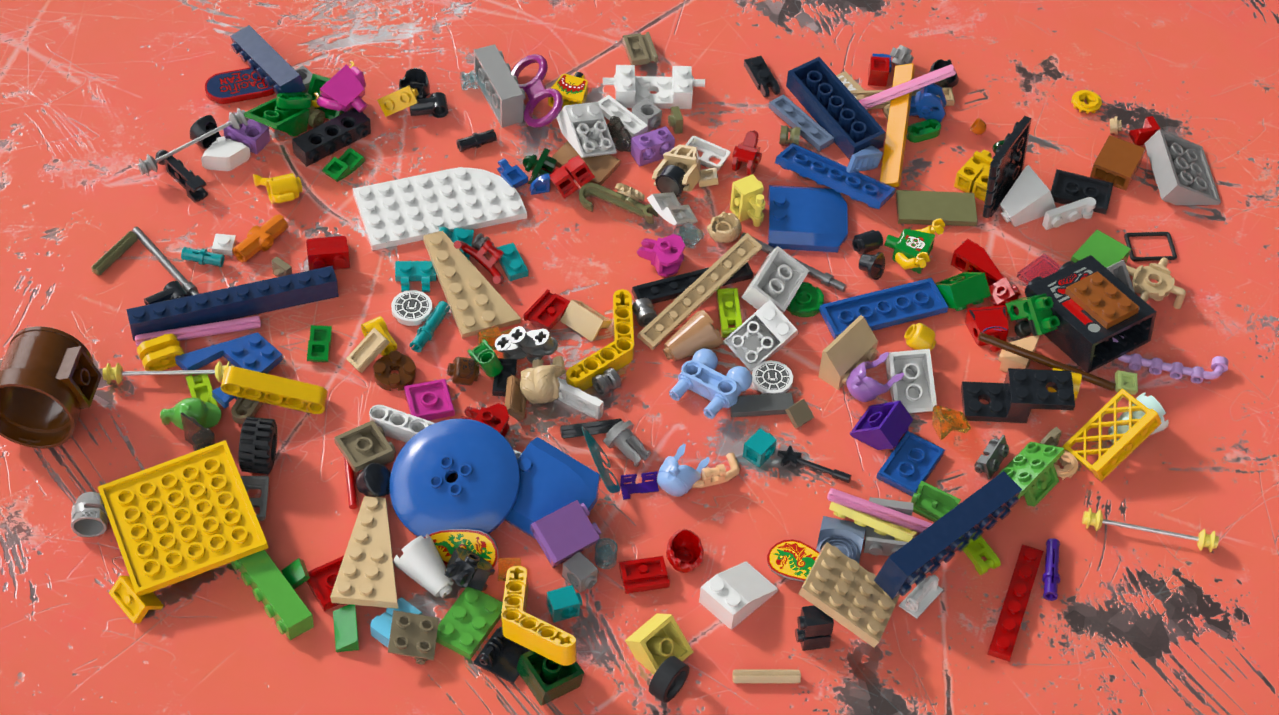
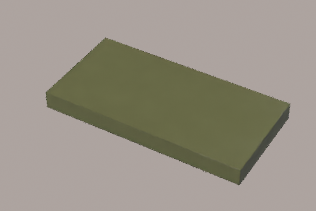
M896 190L898 224L932 225L934 220L941 218L945 225L977 226L974 193Z

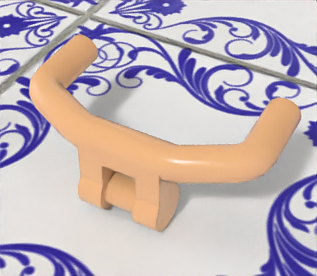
M729 453L726 455L731 467L729 471L726 472L724 464L716 465L715 468L711 469L709 467L703 468L701 479L696 481L692 488H704L721 484L736 477L740 472V466L735 454Z

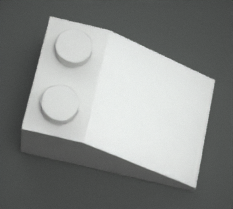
M930 349L889 352L885 361L888 381L894 375L904 373L903 378L895 382L890 388L892 402L901 401L909 414L938 411Z
M745 561L716 574L701 586L699 603L732 630L777 593L778 588Z

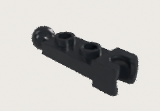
M159 150L155 155V159L169 152L166 150ZM170 156L158 162L160 165H166V171L186 189L187 196L193 202H199L208 196V193L203 189L206 186V182L199 175L195 176L191 170L188 171L179 159L177 160Z

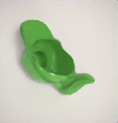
M186 398L178 402L173 408L162 409L160 418L162 424L169 425L172 422L182 430L207 429L218 424L221 419V410L218 406L202 401L199 398Z

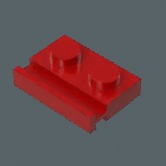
M547 289L524 313V320L530 321L532 325L540 329L550 331L561 320L570 301L556 293H550V290Z
M663 556L619 562L625 594L670 587Z

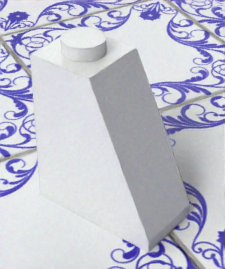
M1029 165L1024 168L1000 204L1003 211L1001 212L1003 219L1007 223L1010 221L1014 227L1043 217L1046 211L1056 208L1051 191Z

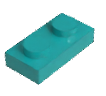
M514 243L496 247L504 252L499 263L509 281L528 276L529 271Z

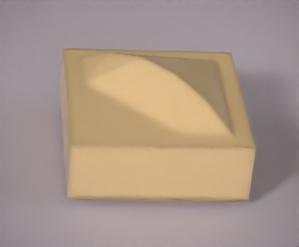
M717 168L701 170V178L698 181L699 187L719 184Z

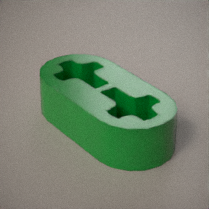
M304 92L279 93L276 98V106L282 109H306L311 107L313 97Z
M935 119L911 124L907 128L906 138L914 143L935 138L940 134L941 124Z

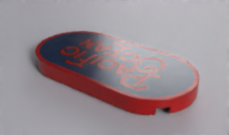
M251 68L217 73L208 78L205 83L207 98L211 101L213 99L219 104L267 97L275 93L273 87L269 88L264 78L260 79L256 70L253 71Z

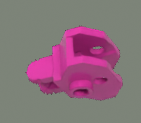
M672 234L665 238L658 237L657 241L649 238L642 240V247L637 250V254L641 258L650 260L651 265L655 266L659 276L669 277L678 272L684 260L683 251L685 249L681 236Z

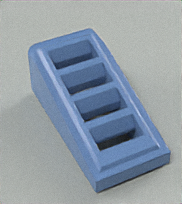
M871 145L853 154L846 171L852 173L877 168L883 152Z

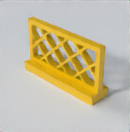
M1121 389L1062 447L1065 451L1073 454L1077 461L1102 482L1162 423L1155 410H1150L1124 389ZM1123 397L1129 401V407L1117 408V403ZM1132 411H1143L1145 415L1141 419H1133ZM1129 412V420L1117 421V413ZM1114 413V421L1102 422V417L1105 414ZM1129 425V430L1126 433L1117 434V426ZM1114 426V434L1102 435V427ZM1091 428H1099V436L1087 437V432ZM1102 440H1114V445L1111 448L1102 449ZM1099 441V449L1087 450V442ZM1084 442V450L1074 451L1071 447L1075 443ZM1099 454V459L1093 465L1087 461V455Z

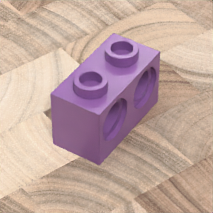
M252 119L247 121V126L241 124L240 130L235 129L232 125L223 129L226 139L243 143L254 154H258L270 141L269 126Z
M666 126L632 137L631 155L639 167L664 159L663 154L674 148L675 138Z

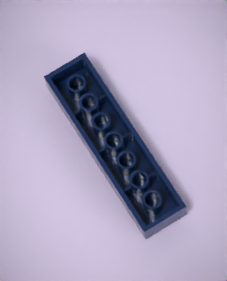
M1004 471L889 556L874 581L892 600L899 594L904 596L910 591L912 584H920L926 578L928 572L933 574L941 566V562L947 563L955 555L954 552L957 550L959 552L963 551L969 545L968 541L970 539L976 541L984 533V529L990 530L998 522L997 519L1003 520L1011 512L1009 508H1012L1019 501L1018 495L1022 489Z

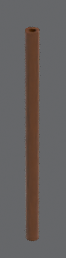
M980 332L977 340L1050 368L1082 374V380L1113 391L1115 388V383L985 333Z

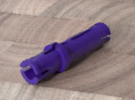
M1053 538L1048 539L1046 542L1045 573L1042 577L1044 582L1043 597L1049 601L1057 599L1058 584L1060 583V575L1058 574L1060 541Z

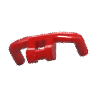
M463 241L454 242L456 249H461L475 258L491 273L495 284H502L504 282V277L494 266L502 258L504 252L493 246L494 243L492 241H486L479 251ZM487 252L493 255L490 260L485 257Z

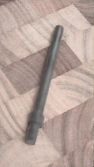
M134 227L132 232L137 234V238L173 278L182 285L188 296L199 294L197 287L192 282L186 280L139 227Z
M754 238L762 245V251L770 254L775 249ZM797 260L810 270L808 272L810 276L820 280L822 284L828 287L832 286L842 292L846 290L847 285L834 279L833 275L827 272L824 274Z

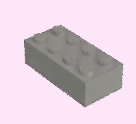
M495 44L475 49L474 78L501 127L523 122L525 92L523 88L520 89L516 76L512 75L510 65L505 63L502 51H499Z

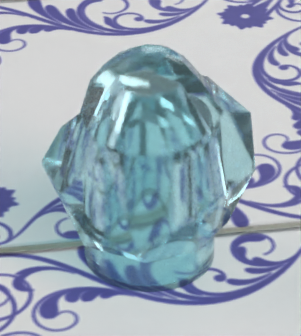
M689 222L676 226L674 230L675 235L682 237L685 247L694 246L704 238L703 231Z

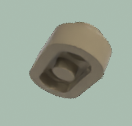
M239 397L231 409L233 420L238 424H243L247 417L255 416L263 402Z

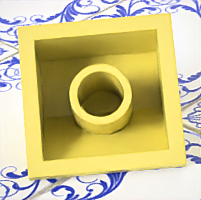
M655 614L625 640L635 659L653 675L669 657L675 656L683 662L693 653L671 614Z

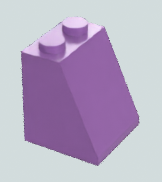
M578 500L531 524L530 530L553 568L600 540L598 536L601 534L600 529L595 522L591 524L587 517L590 515L584 503L579 504Z

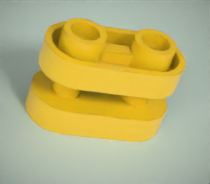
M164 334L160 337L144 341L137 347V353L142 360L145 371H163L177 366L175 357L185 354L175 334Z

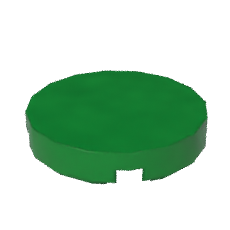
M802 282L786 310L798 317L815 316L820 312V305L824 304V295L818 287L816 289L812 284Z

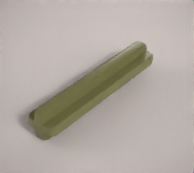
M129 231L91 266L92 272L98 276L101 275L138 240L137 234Z

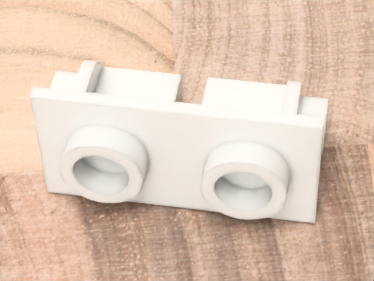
M936 575L925 578L899 604V607L917 619L943 591L938 586L939 578Z

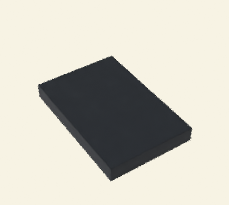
M1057 169L1051 194L1054 202L1065 205L1092 197L1096 200L1093 212L1106 215L1114 183Z

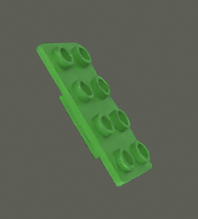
M1030 442L1001 470L1022 489L1018 498L1020 499L1024 495L1028 506L1035 507L1059 482L1054 463L1065 453L1064 448Z

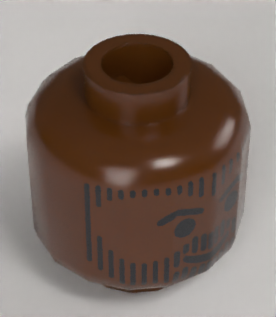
M456 357L453 363L448 364L447 375L451 376V381L454 384L472 385L474 381L478 380L479 365L476 364L474 359Z

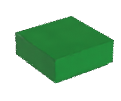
M300 558L281 570L293 589H296L310 579L304 561Z

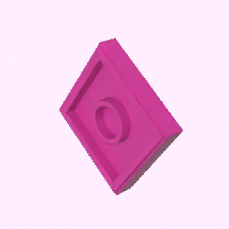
M446 379L404 386L411 415L428 421L455 416Z

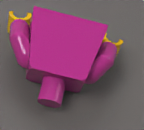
M353 61L350 62L351 67L347 64L343 66L341 70L320 88V95L314 93L316 99L312 100V105L315 108L321 106L331 110L347 112L351 107H354L359 113L366 109L368 105L361 99L365 95L366 87L364 74L355 67Z

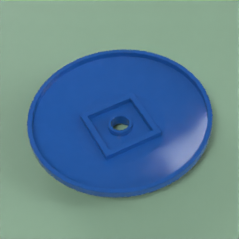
M470 419L444 420L419 431L401 449L391 471L390 498L400 521L417 537L421 535L425 537L426 534L429 535L440 530L471 529L490 534L507 518L514 507L520 488V468L515 452L509 442L491 426ZM450 474H458L455 482H447V477Z

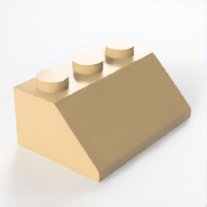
M862 315L852 322L822 352L818 377L837 390L844 384L846 385V380L853 369L863 362L872 361L878 353L876 350L878 340Z

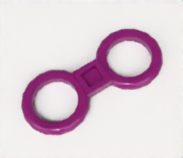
M533 54L521 59L514 66L511 73L518 80L519 74L526 66L531 63H539V70L536 76L526 84H518L520 89L523 88L529 98L524 110V121L530 127L539 128L548 125L558 116L562 109L563 97L558 90L546 88L543 79L548 70L547 60L542 55ZM553 97L554 105L551 111L540 119H533L532 113L535 106L544 98Z

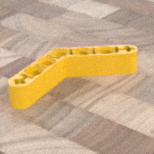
M620 289L615 291L613 295L614 341L570 367L566 372L567 384L585 391L593 386V377L598 374H604V371L609 368L618 371L632 362L634 355L632 296L629 291Z
M522 566L510 567L506 574L501 613L504 637L560 665H572L577 661L576 638L526 613L528 598L527 569Z

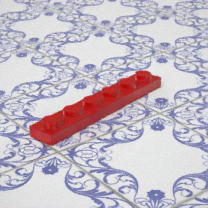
M1022 544L987 655L1010 661L1044 551Z

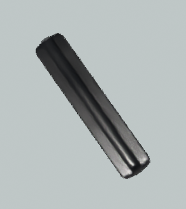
M622 419L564 425L560 427V434L562 438L584 436L582 426L590 435L607 433Z

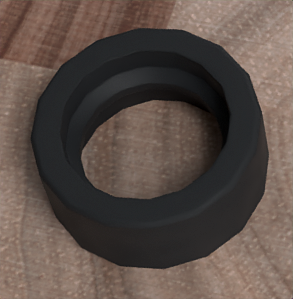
M675 656L669 657L655 672L649 685V692L663 703L669 702L683 687L689 674V666Z

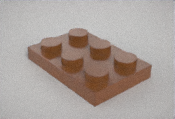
M1098 271L1066 287L1065 294L1106 329L1137 314L1139 311L1137 304Z

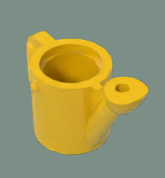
M293 173L272 178H262L259 175L253 174L255 186H266L268 197L272 204L295 200L299 198V193L303 191L300 178L295 177Z

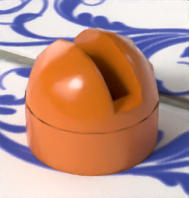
M977 118L971 125L970 131L977 135H982L986 131V123L982 119Z

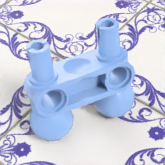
M703 348L694 353L691 361L683 364L682 372L678 375L679 381L669 391V395L673 400L679 401L688 390H691L710 400L711 402L703 411L706 417L713 419L722 408H730L737 403L741 392L750 388L752 375L743 366L731 368L726 376L715 371L718 365L716 353L710 349Z

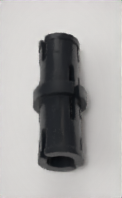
M494 129L458 139L456 144L459 151L462 152L466 149L479 148L483 144L497 141Z

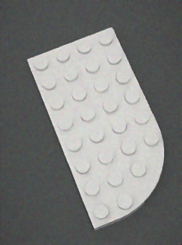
M458 167L353 188V196L372 251L423 240V235L439 232V227H446L452 232L454 228L474 230L527 218V211L517 190L514 187L512 188L499 175L477 168Z

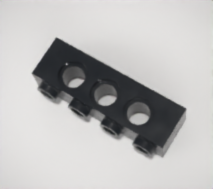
M352 108L292 139L293 153L307 167L371 134L370 119L363 112L359 113L355 108Z

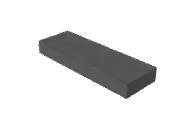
M792 393L738 396L737 403L730 407L731 417L787 414L785 409L794 404Z

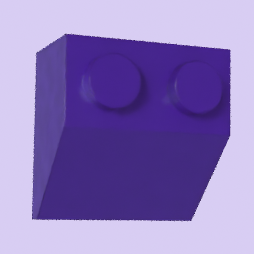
M901 401L871 405L850 432V435L877 450L893 449L898 445L902 435L908 431L909 425L914 419Z

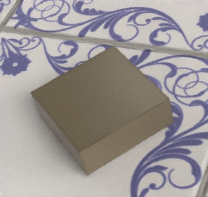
M805 399L785 409L795 428L814 418Z

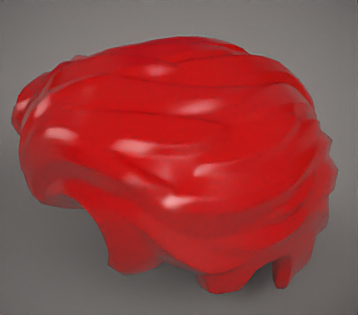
M687 529L675 532L668 541L666 557L673 568L679 572L688 573L702 564L704 549L698 535Z

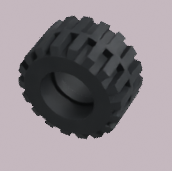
M247 417L243 423L239 441L240 469L242 472L269 474L273 468L276 456V422L274 419Z

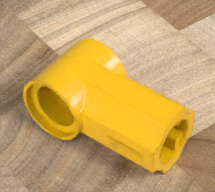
M381 316L361 324L364 337L375 328L390 342L380 352L381 355H387L397 349V343L388 332L387 325Z

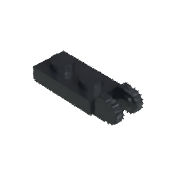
M762 56L744 59V67L764 97L769 96L768 87L772 89L775 95L780 93L779 84Z

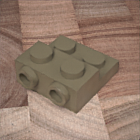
M373 420L334 437L335 444L355 473L363 470L371 463L386 465L394 461V454L396 453L394 445L386 440L383 429L377 427Z

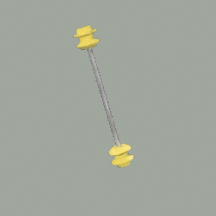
M219 361L215 366V370L123 371L119 363L116 364V367H111L110 363H107V366L103 368L102 374L103 380H106L107 384H110L112 380H116L117 384H120L123 376L215 374L216 379L221 382L225 368L235 365H231L230 361H228L227 365H222L221 361Z
M1089 508L1088 512L1084 511L1082 524L1086 525V529L1089 526H1094L1095 531H1098L1103 523L1197 541L1200 551L1207 547L1210 553L1213 549H1217L1219 536H1215V531L1209 535L1206 534L1205 529L1196 537L1103 519V513L1100 509L1097 513H1092L1091 508Z

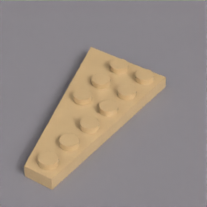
M443 231L423 235L424 244L462 339L521 323L520 316L459 249L454 247V243Z
M364 496L330 596L332 603L398 609L386 498Z

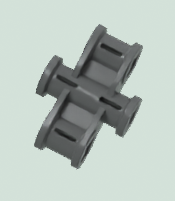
M518 326L512 329L509 334L499 336L495 341V348L503 353L505 359L518 360L526 357L532 363L533 360H541L543 356L556 352L558 342L555 338L551 337L546 329L527 332L523 327Z

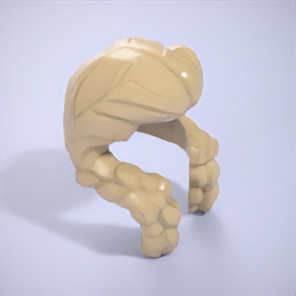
M562 356L554 357L552 365H543V360H533L532 368L521 371L520 390L526 400L532 404H545L559 398L560 383L557 377L566 373Z

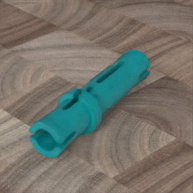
M440 301L425 324L419 327L416 337L410 343L413 351L421 352L426 342L432 339L434 331L450 310L448 303Z

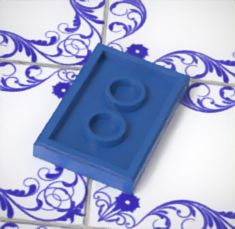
M907 431L877 473L876 478L913 497V494L917 493L920 482H925L941 460L945 449Z

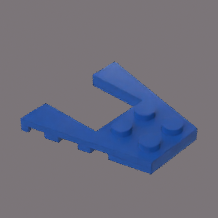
M258 332L175 357L176 364L182 370H197L224 356L235 367L266 374L283 361L282 353ZM221 386L212 391V397L224 408L229 406L231 400L239 398L222 392Z

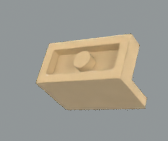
M578 300L570 301L561 318L563 324L590 341L596 339L601 328H609L612 322Z

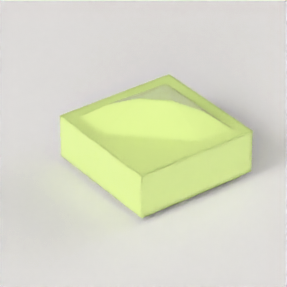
M1117 370L1115 373V392L1124 389L1129 394L1135 395L1138 392L1137 373Z

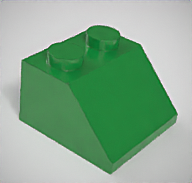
M963 272L935 283L948 308H953L955 311L964 310L971 303H982L984 298L991 296L985 273Z

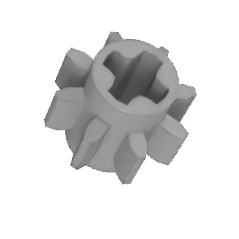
M899 45L897 49L893 47L890 56L893 58L891 62L896 65L911 64L914 59L910 55L912 50L902 45Z

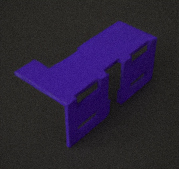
M657 471L642 473V483L635 484L637 474L621 475L620 486L623 500L630 499V494L658 492Z

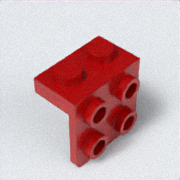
M346 236L306 240L309 270L333 266V269L350 268Z

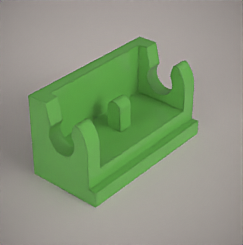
M924 481L920 482L917 493L913 494L911 500L913 512L933 522L939 520L961 502V499Z

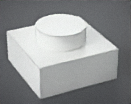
M215 234L212 253L233 256L232 249L236 245V235Z

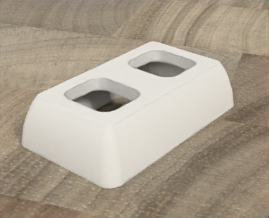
M692 136L685 144L697 147V150L703 152V155L699 157L701 165L707 168H717V171L720 170L731 153L729 150L697 136ZM711 157H715L721 161L715 164L708 160Z

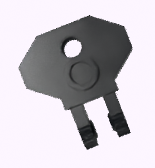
M458 547L454 549L446 566L445 576L454 579L455 583L461 587H470L484 591L488 586L486 584L488 577L493 575L495 570L491 563L473 551Z

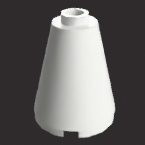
M426 534V538L421 535L412 540L402 549L404 554L400 558L397 555L394 558L393 563L398 569L435 597L441 596L443 598L453 590V581L445 576L446 567L428 534Z

